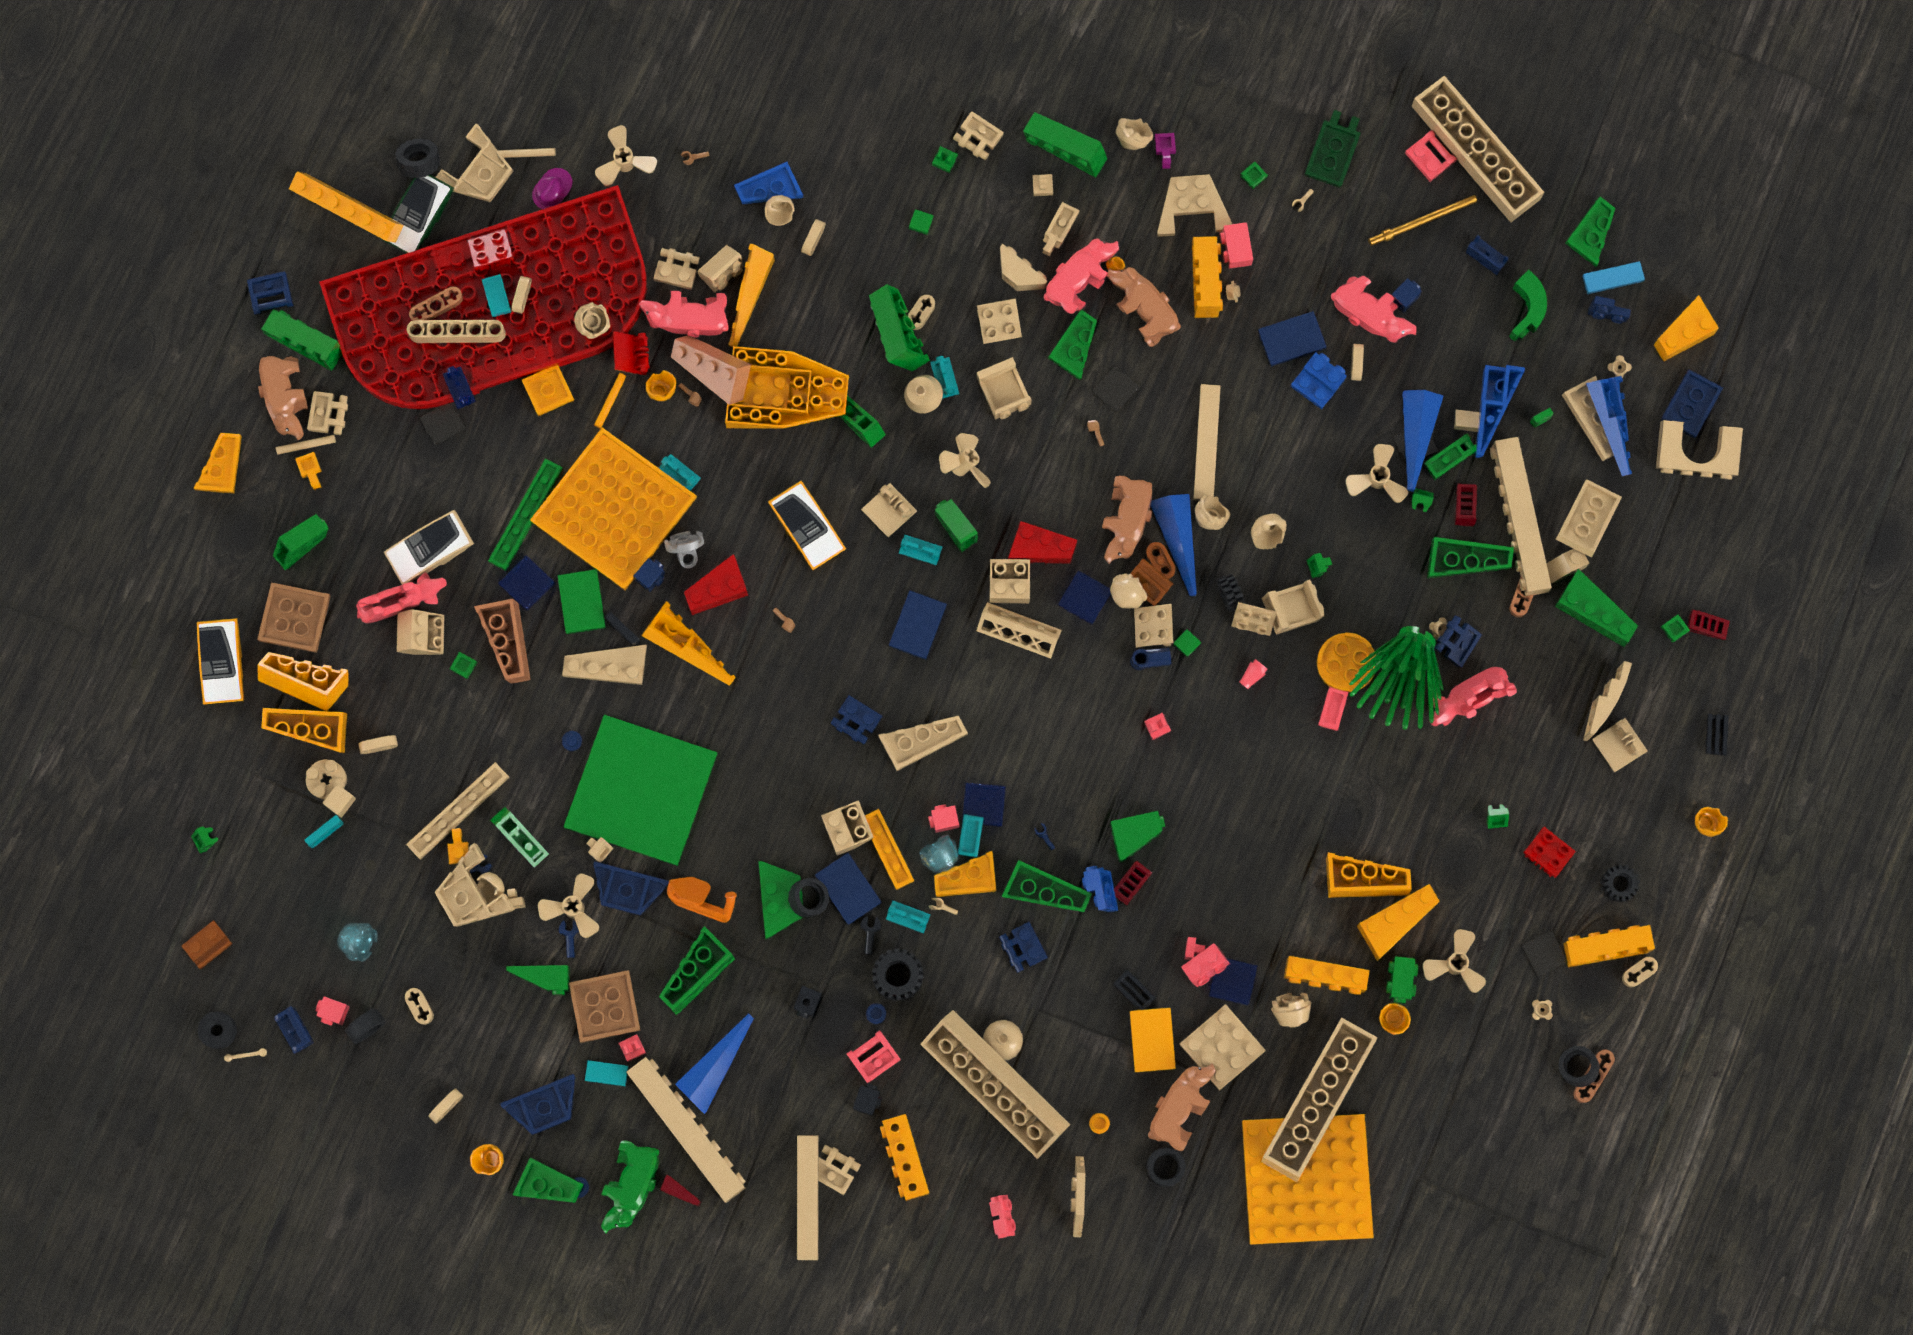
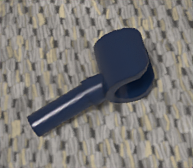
M1041 823L1044 831L1039 833L1034 828L1037 837H1042L1052 851L1055 849V846L1048 838L1046 826Z

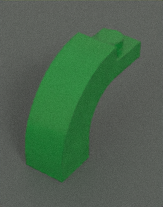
M1530 270L1513 287V290L1524 299L1527 305V316L1509 335L1514 342L1519 337L1523 339L1529 331L1535 333L1543 321L1547 309L1545 289L1540 280Z

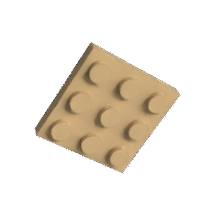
M1226 1004L1179 1044L1198 1067H1207L1213 1063L1216 1072L1210 1081L1219 1091L1266 1051Z

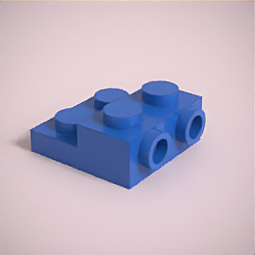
M1315 352L1292 382L1291 387L1322 410L1343 384L1347 376L1344 374L1346 371L1341 366L1336 365L1334 367L1329 363L1330 359L1325 354L1320 353L1318 355Z
M1097 866L1085 868L1086 871L1083 872L1082 883L1087 892L1095 893L1094 903L1098 910L1107 912L1118 911L1111 871L1104 870L1103 867L1097 868Z

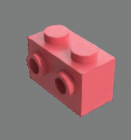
M1247 222L1225 225L1220 233L1221 244L1225 245V251H1223L1224 263L1228 262L1229 269L1251 266L1253 255Z
M1213 943L1181 968L1190 981L1198 987L1206 984L1215 974L1224 971L1230 963L1220 948Z

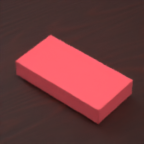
M1329 687L1318 726L1338 731L1349 692Z

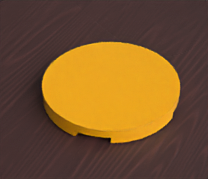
M1342 633L1330 637L1322 645L1318 653L1317 669L1320 677L1329 687L1351 692L1371 671H1367L1353 685H1349L1356 677L1355 675L1359 669L1371 660L1360 663L1369 654L1374 652L1372 645L1364 637L1354 633ZM1372 678L1366 684H1364L1362 688H1364L1372 680Z

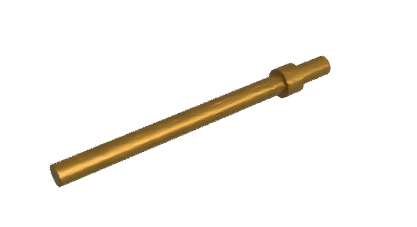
M1472 195L1391 230L1390 228L1383 230L1381 234L1369 238L1368 242L1370 246H1373L1382 241H1390L1394 239V236L1476 203V196Z

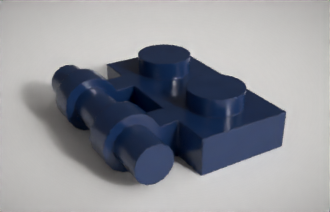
M1455 615L1452 621L1447 623V629L1444 634L1437 639V645L1434 649L1439 653L1442 652L1444 647L1448 649L1444 657L1455 666L1462 668L1482 634L1467 623H1464L1462 627L1458 626L1462 619ZM1453 633L1457 634L1453 642L1449 641Z
M848 695L838 711L844 718L840 721L834 717L831 724L837 727L836 730L839 732H845L851 736V739L855 742L859 741L865 745L868 737L864 736L863 732L866 730L872 734L883 717ZM849 721H852L859 727L855 730L847 724Z
M1030 922L1013 929L1011 932L1014 939L1009 940L1006 934L999 937L1002 943L1001 947L1010 958L1009 963L1011 967L1014 966L1017 973L1024 970L1021 963L1025 960L1029 967H1032L1048 958ZM1017 944L1022 952L1020 956H1017L1013 948Z

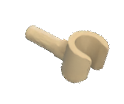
M1309 189L1301 199L1293 201L1292 207L1296 203H1300L1302 206L1298 212L1303 211L1304 203L1314 191Z
M931 898L937 903L936 906L929 905L931 910L942 909L957 915L958 910L946 906L941 898Z

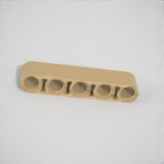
M414 320L407 325V333L411 340L416 343L501 342L506 335L502 323L498 320ZM416 328L422 329L421 332H420V334H418V335H413V334H412V332H413L414 329H416ZM460 328L461 332L459 334H451L453 329ZM480 328L479 334H471L473 329ZM494 328L501 329L498 334H491ZM434 329H441V332L438 335L432 334V331Z

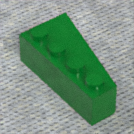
M1034 112L1023 130L1028 143L1043 148L1045 151L1052 153L1095 178L1107 160L1100 141Z
M886 284L870 294V306L874 311L875 323L880 331V340L884 345L887 361L909 371H914L929 362L928 355H924L921 350L923 346L921 339H917L913 332L915 325L906 316L908 310L899 289Z
M273 309L261 328L263 333L332 371L342 356L339 342L317 329L308 327L307 324L298 319L296 321L290 318L291 316L282 310L278 312Z
M1434 537L1431 544L1427 578L1510 569L1512 567L1514 547Z
M1579 569L1574 573L1555 606L1623 647L1627 645L1638 627Z
M1018 860L1002 897L1085 912L1093 894Z
M705 926L702 928L697 940L690 947L691 949L686 957L679 964L680 966L676 973L672 975L659 996L676 1016L735 960L732 953Z

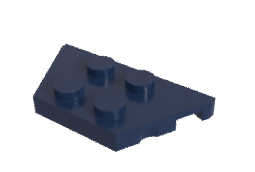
M595 861L593 864L601 905L604 907L641 916L669 884V881Z
M569 1075L500 1103V1105L532 1135L571 1120L575 1075Z

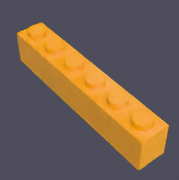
M297 171L289 187L293 192L385 241L396 243L404 226L307 173Z

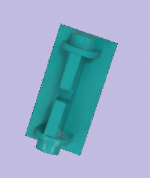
M944 356L937 357L936 361L930 363L934 378L942 386V399L958 395L959 391L950 358H944Z
M671 454L668 457L665 456L661 461L662 465L659 469L689 491L701 479Z
M905 535L901 542L899 554L937 565L943 547Z
M892 901L886 920L924 934L931 914Z

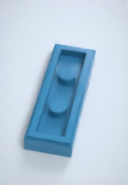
M1640 261L1586 273L1582 276L1587 294L1640 283L1645 280Z

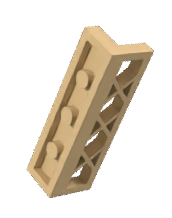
M987 602L976 631L1051 659L1062 630ZM984 620L992 622L995 628L988 629L983 627ZM1006 627L1011 629L1013 635H1004L1002 629ZM1028 635L1032 642H1023L1020 636ZM1043 641L1050 643V650L1042 649L1039 643Z

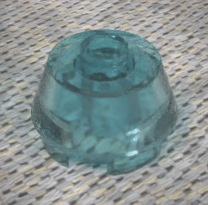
M948 835L937 838L939 841L931 845L927 844L919 852L921 863L933 873L948 871L959 859L956 843Z
M348 923L339 934L338 948L350 961L359 960L363 962L372 954L369 950L372 947L373 941L377 943V931L372 929L368 923Z

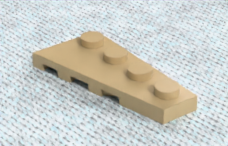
M1594 376L1564 392L1562 397L1601 460L1605 461L1614 456L1586 385V383L1597 381V377Z
M647 645L567 655L564 658L562 676L642 685Z
M955 716L878 736L895 769L898 771L968 735V732L960 717Z

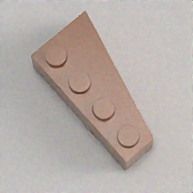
M687 335L674 340L671 354L672 359L729 405L743 400L751 364L692 336Z
M514 599L474 606L505 680L511 684L531 680L519 603Z

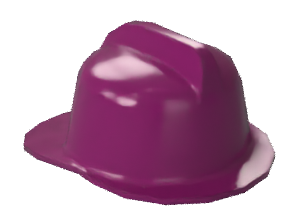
M562 168L548 170L533 189L532 198L534 203L541 209L560 204L572 188L573 180L571 175Z

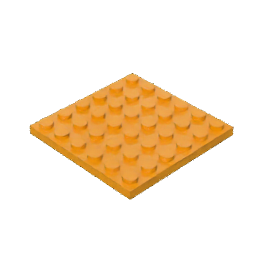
M601 428L530 521L623 590H626L634 580L633 575L648 558L652 557L697 496L604 428Z
M1365 1114L1333 1117L1298 1182L1261 1162L1285 1118L1242 1120L1250 1245L1373 1238Z

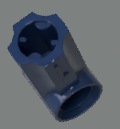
M1169 647L1150 650L1138 649L1130 659L1131 666L1136 670H1143L1144 668L1171 665ZM1138 655L1143 656L1145 663H1137L1135 657Z

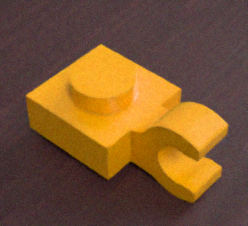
M312 452L296 458L302 478L308 477L314 490L321 488L316 474L322 471L316 454Z
M460 828L452 829L454 843L448 844L450 865L458 864V861L469 851V843L462 841V829Z

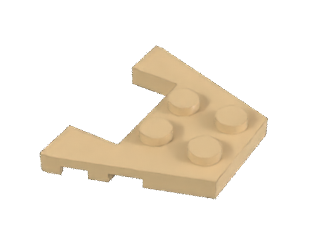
M475 124L467 134L466 139L481 149L459 180L442 169L436 178L454 187L453 192L491 202L513 173V170L491 143L490 139L484 134L480 126Z
M1210 174L1171 177L1157 237L1174 236V216L1214 213L1215 232H1222L1225 225H1232Z
M475 843L468 848L470 850L458 861L457 867L448 874L435 891L437 898L455 927L515 910L506 894L500 895L489 904L486 902L469 872L470 869L485 860L480 848Z
M1075 1156L1076 1177H1072L1071 1191H1075V1198L1071 1199V1212H1075L1073 1237H1081L1084 1220L1085 1166L1084 1157Z

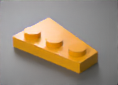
M990 851L981 857L971 859L967 863L934 875L936 897L995 892L993 852Z

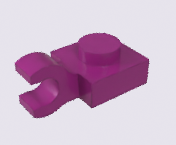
M1174 133L1155 134L1156 155H1162V168L1170 169V154L1176 153Z

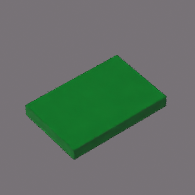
M597 569L557 575L566 634L606 628Z

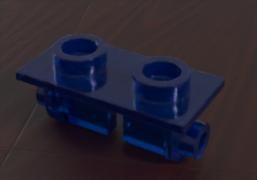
M454 366L447 368L448 372L444 373L443 377L457 409L476 402L461 366L456 369Z

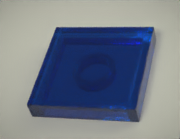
M526 555L498 584L528 611L555 582Z
M1078 571L1058 605L1093 625L1111 595L1110 588Z
M966 783L963 817L964 814L984 817L983 825L1002 827L1006 786Z
M1227 959L1230 964L1226 966V969L1213 976L1209 997L1249 1006L1257 965Z

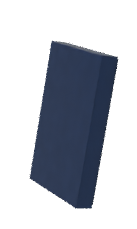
M1314 311L1258 329V334L1271 367L1324 350L1327 347Z
M1688 369L1660 420L1684 422L1683 433L1695 439L1723 387Z
M909 591L889 647L926 660L947 604Z
M849 853L815 874V877L826 886L829 898L848 925L882 903Z

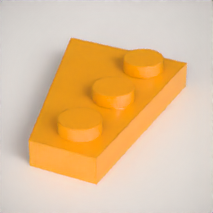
M220 433L210 453L211 456L201 472L199 481L194 486V490L234 494L242 438L240 434Z

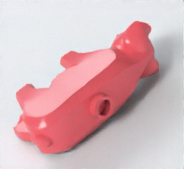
M1094 239L1086 247L1077 251L1066 264L1061 263L1056 269L1057 274L1047 285L1044 299L1050 301L1053 305L1062 306L1064 311L1069 314L1080 311L1086 302L1081 301L1076 294L1082 292L1088 284L1097 289L1104 284V279L1108 272L1104 271L1100 264L1112 258L1119 251L1118 241L1107 243Z
M1365 276L1349 278L1345 285L1340 286L1336 292L1331 294V299L1334 301L1337 310L1347 316L1350 323L1354 326L1360 325L1368 332L1386 337L1390 342L1394 343L1406 335H1416V326L1404 318L1394 316L1393 312L1398 306L1393 302L1395 298L1392 295L1385 293L1380 299H1377L1373 295L1364 292L1366 286L1371 283Z
M671 291V299L666 305L642 300L638 304L645 313L652 328H661L675 334H688V336L694 338L699 337V335L716 336L729 329L728 320L724 312L727 306V297L724 293H716V297L705 298L707 304L705 306L699 303H688L687 297H681L680 291Z
M425 572L417 579V584L409 582L359 600L356 605L358 610L357 618H361L364 623H373L398 615L399 612L413 609L421 601H424L426 604H438L436 594L446 586L447 582L444 578L430 579L429 575Z
M1500 667L1488 668L1455 686L1447 698L1441 696V700L1438 699L1439 715L1436 714L1434 709V721L1431 725L1438 726L1443 724L1446 726L1456 715L1467 716V718L1474 717L1477 713L1475 709L1487 705L1494 698H1501L1506 695L1513 696L1517 693V689L1513 683L1509 682L1506 670Z

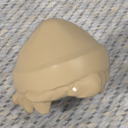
M1121 118L1118 121L1116 135L1123 148L1138 150L1146 147L1153 139L1151 128L1148 126V123H1143L1141 118L1138 120Z
M591 302L577 310L574 321L575 326L588 339L596 338L610 328V319L603 305H596Z
M1204 494L1195 506V519L1202 528L1219 530L1224 527L1230 518L1229 510L1219 502L1218 497L1206 496Z
M1278 514L1260 516L1254 522L1251 529V536L1255 547L1263 550L1276 548L1277 544L1282 543L1287 526L1286 521Z
M1126 573L1119 574L1113 578L1110 593L1114 602L1119 607L1125 609L1138 608L1147 600V594L1139 582V578H1134L1132 574Z

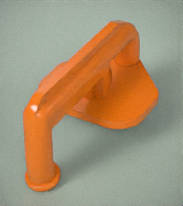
M695 877L671 879L667 887L668 897L677 906L724 923L730 920L735 905V898L737 897L735 892H727L725 894L726 903L723 909L704 902L711 890V886L703 880Z

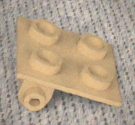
M1016 298L977 305L983 344L1022 337Z
M891 483L887 486L884 485L880 489L881 492L861 509L888 538L917 512Z
M1238 602L1231 626L1270 636L1277 612Z
M1172 604L1134 608L1136 648L1162 644L1163 646H1171V643H1173Z
M1626 718L1592 739L1614 773L1648 752Z

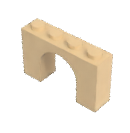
M1666 420L1660 422L1656 469H1661V473L1673 474V471H1681V475L1693 476L1694 472L1701 473L1700 477L1712 478L1714 474L1720 475V479L1732 480V476H1738L1743 428L1720 427L1716 454L1709 462L1699 464L1689 460L1682 450L1684 422Z

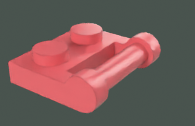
M1433 130L1429 131L1405 152L1429 182L1457 161V158L1451 155L1435 137L1436 134ZM1430 142L1446 161L1441 163L1425 144Z
M880 1030L875 1033L876 1036L859 1048L847 1053V1056L867 1084L901 1060ZM881 1042L884 1047L860 1063L857 1058Z

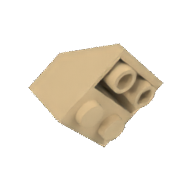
M726 245L698 270L699 277L714 293L718 289L722 290L727 286L728 281L732 277H737L743 271L742 256Z
M990 559V603L1029 604L1030 560Z
M414 609L398 613L397 652L412 655L443 654L444 615Z
M859 800L821 815L837 856L853 850L874 838Z

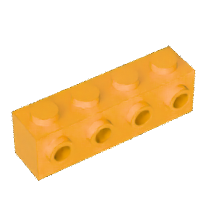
M1289 956L1286 962L1284 978L1289 979L1288 982L1301 984V982H1307L1312 987L1320 988L1323 985L1329 986L1330 990L1341 991V989L1349 990L1351 994L1361 995V992L1364 993L1367 990L1370 970Z
M906 1114L882 1121L883 1126H880L882 1137L887 1138L889 1146H885L889 1158L893 1157L895 1163L894 1166H891L895 1178L899 1177L901 1185L897 1186L900 1198L905 1197V1200L908 1201L928 1195L929 1190Z

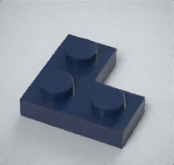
M1595 296L1589 306L1588 315H1592L1595 319H1611L1612 322L1621 324L1627 322L1631 310L1614 306L1615 300Z

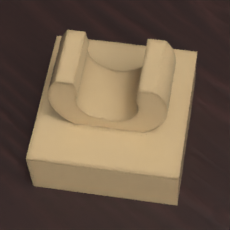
M1052 174L1033 175L1034 196L1053 195Z
M591 837L586 843L591 848L588 853L599 863L613 850V847L602 837L598 841Z
M515 888L508 889V899L514 909L525 907V900L523 897L517 896V890Z

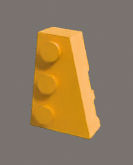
M1699 295L1655 342L1654 347L1663 362L1713 336L1719 329Z

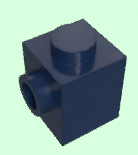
M1407 278L1392 293V296L1395 298L1393 302L1397 304L1403 313L1420 297L1422 291L1418 283Z
M648 558L633 577L635 581L651 592L655 586H660L664 581V566L656 559L652 561Z

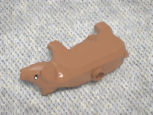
M1128 267L1118 271L1109 268L1107 278L1116 287L1124 290L1126 294L1123 300L1116 305L1126 314L1137 311L1141 319L1147 322L1144 327L1139 328V331L1149 347L1158 344L1163 336L1172 334L1181 328L1177 315L1168 304L1169 299L1164 292L1159 293L1155 286L1134 268Z
M275 356L263 357L259 365L262 386H258L260 397L265 399L268 413L276 430L282 435L291 434L297 440H300L304 433L295 413L302 409H308L304 390L292 389L289 380L290 374L300 372L299 361L295 357L292 358V356L283 360Z
M1125 476L1115 477L1114 487L1118 488H1114L1111 500H1120L1122 502L1119 506L1118 516L1104 518L1102 526L1103 529H1109L1115 534V538L1109 543L1104 556L1108 564L1114 559H1128L1133 554L1137 543L1143 535L1146 522H1150L1152 517V510H1150L1152 483L1144 480H1130Z
M1213 1063L1207 1067L1192 1066L1187 1068L1170 1087L1165 1098L1160 1097L1155 1106L1158 1108V1111L1151 1122L1148 1133L1150 1139L1159 1142L1166 1141L1178 1151L1184 1150L1192 1133L1185 1131L1180 1125L1187 1120L1190 1112L1202 1115L1210 1103L1209 1100L1201 1096L1199 1088L1207 1084L1215 1074L1216 1070Z

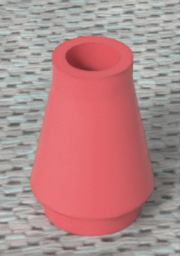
M1255 659L1253 663L1250 662L1239 682L1249 689L1266 675L1265 672L1268 669Z

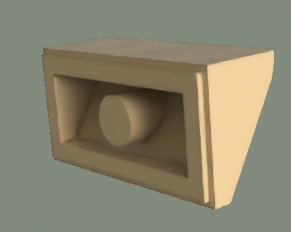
M1455 410L1454 429L1478 432L1479 412Z

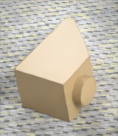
M1572 549L1546 563L1551 584L1574 574L1578 569L1580 571L1585 569L1589 564L1586 555L1576 549Z

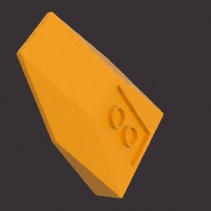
M733 346L732 356L751 364L743 400L730 405L727 403L726 428L784 429L845 415L849 375L792 351Z

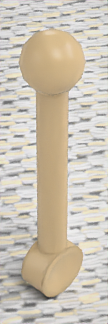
M261 1048L256 1052L236 1055L226 1054L224 1060L230 1062L232 1059L257 1055L264 1057L267 1055V1050Z

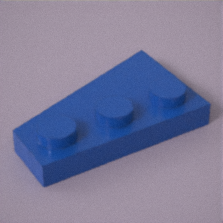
M788 162L734 185L742 204L767 202L772 196L783 195L790 199L804 198Z

